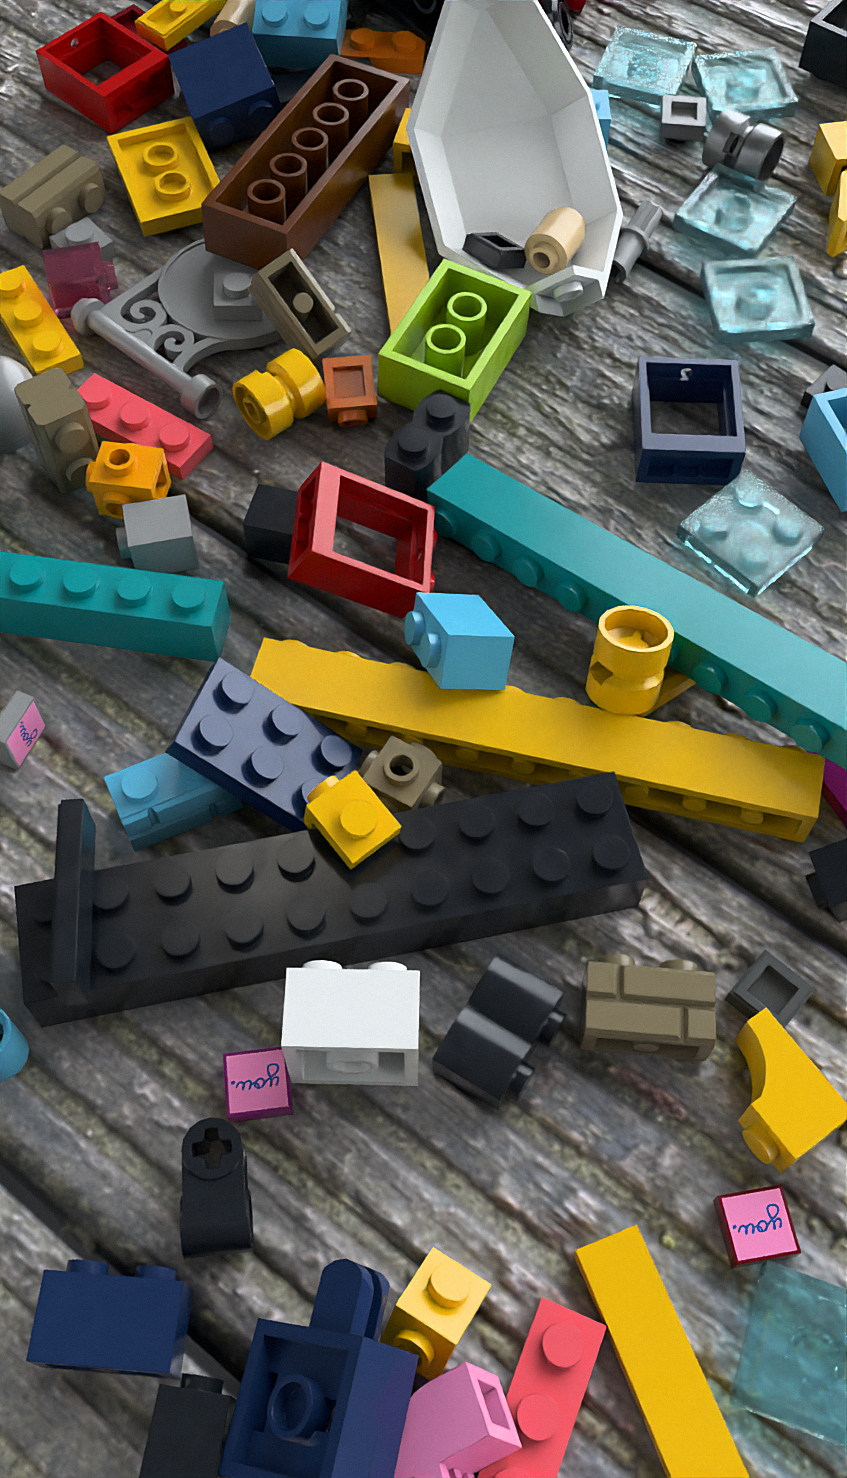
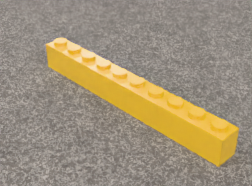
M264 637L250 675L252 679L354 745L382 750L392 735L408 744L416 742L427 747L435 754L438 760L442 761V764L536 785H545L614 771L624 804L801 843L805 842L818 819L825 757L807 753L806 750L797 746H774L751 741L747 737L736 733L718 734L694 729L680 721L661 722L637 717L636 715L615 714L604 709L581 705L571 698L557 697L552 699L525 693L523 690L509 685L505 686V690L440 689L429 672L416 670L408 664L401 662L387 664L361 658L359 655L349 651L331 652L316 649L291 639L279 641Z

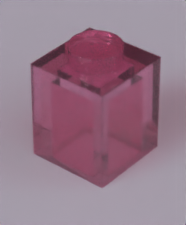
M99 241L42 251L47 283L59 320L71 318V311L74 305L83 298H96L105 305L112 301L110 290L119 289L113 260L103 261Z

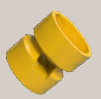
M295 348L289 349L269 361L266 365V372L263 374L258 370H254L233 383L232 387L233 398L243 419L264 440H270L291 427L294 421L293 417L303 419L324 406L327 400L326 389L316 367L305 354Z
M617 606L607 610L599 619L593 649L594 654L591 657L585 688L589 699L598 707L615 714L638 715L651 710L658 701L664 676V667L667 665L673 642L674 630L670 622L659 613L638 606Z

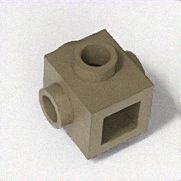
M392 735L380 753L374 750L367 756L359 771V775L391 814L440 805L446 793V788L441 786L442 761L438 760L435 754L427 747L416 742L408 744Z

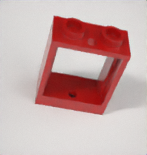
M102 12L36 50L45 89L111 134L175 94L169 55ZM107 59L123 69L98 86L82 76Z
M321 461L298 489L287 578L403 619L409 611L414 609L416 592L432 593L435 576L431 573L432 552L437 542V531L434 530L435 506ZM336 516L396 538L394 574L333 552Z

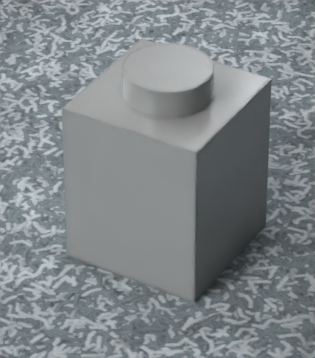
M185 494L122 505L125 526L116 528L117 542L121 558H131L134 569L171 573L200 568Z

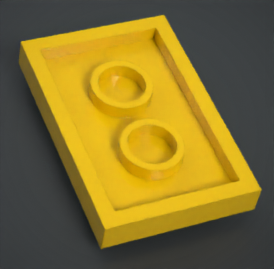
M191 116L106 136L111 156L144 237L166 233L170 230L203 222L201 203L218 185L220 180Z

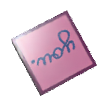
M281 1047L223 1054L226 1112L230 1123L293 1115L291 1080Z

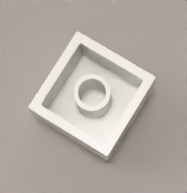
M325 960L307 962L303 965V968H287L281 1048L291 1083L418 1086L420 971L407 970L406 966L395 962L373 963L369 965L368 969H342L340 964Z

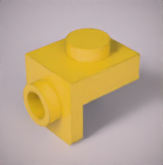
M356 770L340 781L336 776L327 778L307 796V800L310 803L306 805L303 822L309 830L318 828L350 870L398 835L402 826Z
M433 1247L396 1303L379 1342L419 1355L416 1372L432 1381L444 1372L454 1350L484 1301L491 1284Z

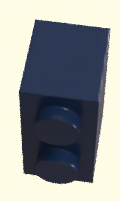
M79 1259L68 1260L66 1271L44 1269L26 1358L27 1362L50 1369L180 1380L193 1291L184 1281H176L177 1270L161 1266L139 1265L136 1266L134 1277L108 1275L109 1265L106 1263Z

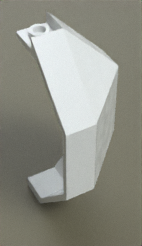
M444 0L406 125L438 254L452 262L532 292L530 307L540 313L564 317L604 299L623 212L589 87L538 0ZM560 207H570L576 210L585 222V239L583 244L565 269L553 275H545L536 271L527 260L524 268L495 270L462 250L467 234L497 232L524 248L527 239L545 215L551 210Z

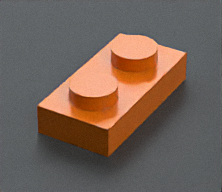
M368 28L346 29L340 56L350 60L369 57L374 68L389 73L422 75L427 45L424 40L410 31L382 32L372 31Z

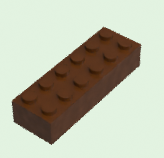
M331 53L201 203L205 250L257 270H261L292 248L303 262L367 180L368 175H371L393 146L406 108H409L410 79Z

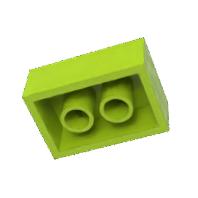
M443 259L378 353L377 396L415 411L419 403L426 396L441 389L470 403L471 424L526 335L532 292Z

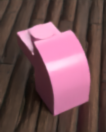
M464 1362L418 1389L410 1397L394 1478H474V1473L521 1449L522 1446L498 1376L468 1362Z

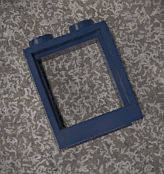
M638 357L632 388L635 482L736 486L746 455L738 360ZM685 368L691 369L689 371H682ZM650 401L717 403L720 436L651 433Z

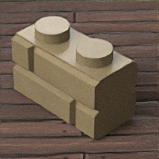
M64 144L0 190V208L5 224L10 230L21 237H26L29 242L40 249H44L50 244L49 237L51 235H55L69 225L80 221L89 213L98 211L107 199L101 169L97 163L83 155L80 157L78 152Z
M293 248L253 275L248 291L290 349L295 348L301 351L315 366L322 361V358H326L346 342L352 330L340 314L333 312L335 309L334 305Z
M53 368L17 384L14 392L37 457L47 473L50 474L59 492L68 494L81 487H86V470L91 461H96L99 446L87 405L76 388H73L72 382L62 368Z
M607 954L600 956L598 962L588 961L582 978L580 1050L706 1061L715 1047L716 1011L714 1010L716 985L714 972L697 971L695 963L679 959L664 961L660 964V967L635 965V960L632 957L622 954Z

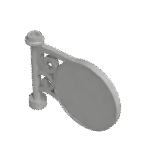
M204 238L179 250L164 266L106 305L96 298H83L74 305L71 311V320L77 332L83 336H91L97 333L181 394L182 407L199 419L208 418L217 410L223 397V389L218 383L204 374H198L193 378L186 374L194 364L220 351L258 348L283 339L264 312L263 320L215 321L213 307L214 273H253L259 270L206 251ZM158 290L160 303L153 300H144ZM129 310L131 322H128L123 318V315L126 314ZM145 316L154 317L153 320L145 322ZM176 340L182 341L183 343L181 345H176ZM163 343L165 354L169 359L174 360L173 363L156 352Z

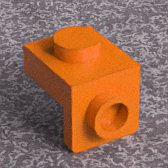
M371 354L322 358L324 386L327 395L328 422L338 421L341 427H359L366 425L368 419L377 418L378 404L377 396L375 395Z

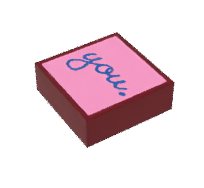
M782 1184L719 1195L713 1200L731 1269L792 1258L801 1254Z

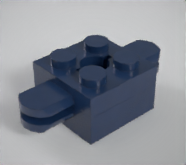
M346 1258L335 1260L322 1270L309 1327L258 1318L218 1471L219 1476L226 1478H394L419 1355L378 1342L390 1288L388 1280L382 1273ZM335 1407L334 1414H333V1418H332V1423H331V1427H330V1431H329V1420H330V1418H331V1413H332V1411H333V1408Z

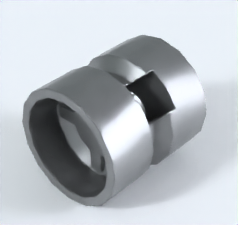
M727 108L717 118L708 134L702 152V163L724 175L734 171V178L737 181L756 190L761 189L770 179L779 163L786 144V134L765 123H760L754 127L752 117L732 108Z

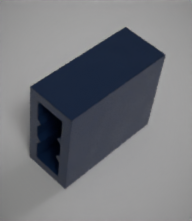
M247 22L168 54L192 119L208 154L264 131L283 110L275 85Z

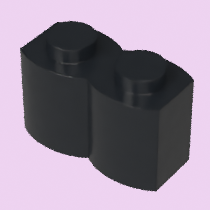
M441 389L426 396L417 406L413 415V422L398 429L391 436L385 447V487L428 504L427 489L468 452L470 403Z
M497 954L475 987L466 1006L455 1019L432 1058V1071L497 1111L506 1097L517 1102L536 1069L527 1063L529 1057L539 1042L548 1048L550 1047L567 1017L566 1013L559 1010L564 991L502 955Z

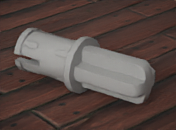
M650 201L641 203L628 225L620 227L608 278L609 281L618 283L620 279L623 282L637 258L646 254L650 245L649 238L663 215L662 209L659 206H653Z

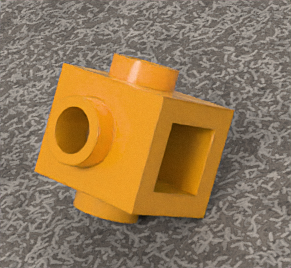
M102 441L96 461H91L86 470V489L88 492L93 493L99 515H107L124 520L122 505L166 498L171 484L164 449L140 446L135 443L123 444Z

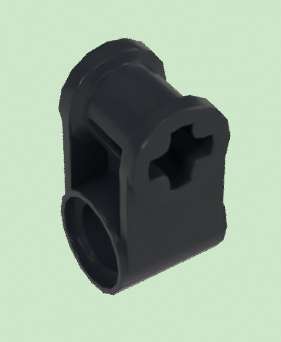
M210 1117L200 1120L189 1128L183 1138L181 1149L183 1195H181L180 1238L183 1258L253 1252L252 1200L250 1189H248L247 1155L240 1133L233 1124L222 1118ZM220 1140L225 1151L231 1153L220 1156L219 1167L210 1169L204 1157L199 1155L209 1153L211 1142Z

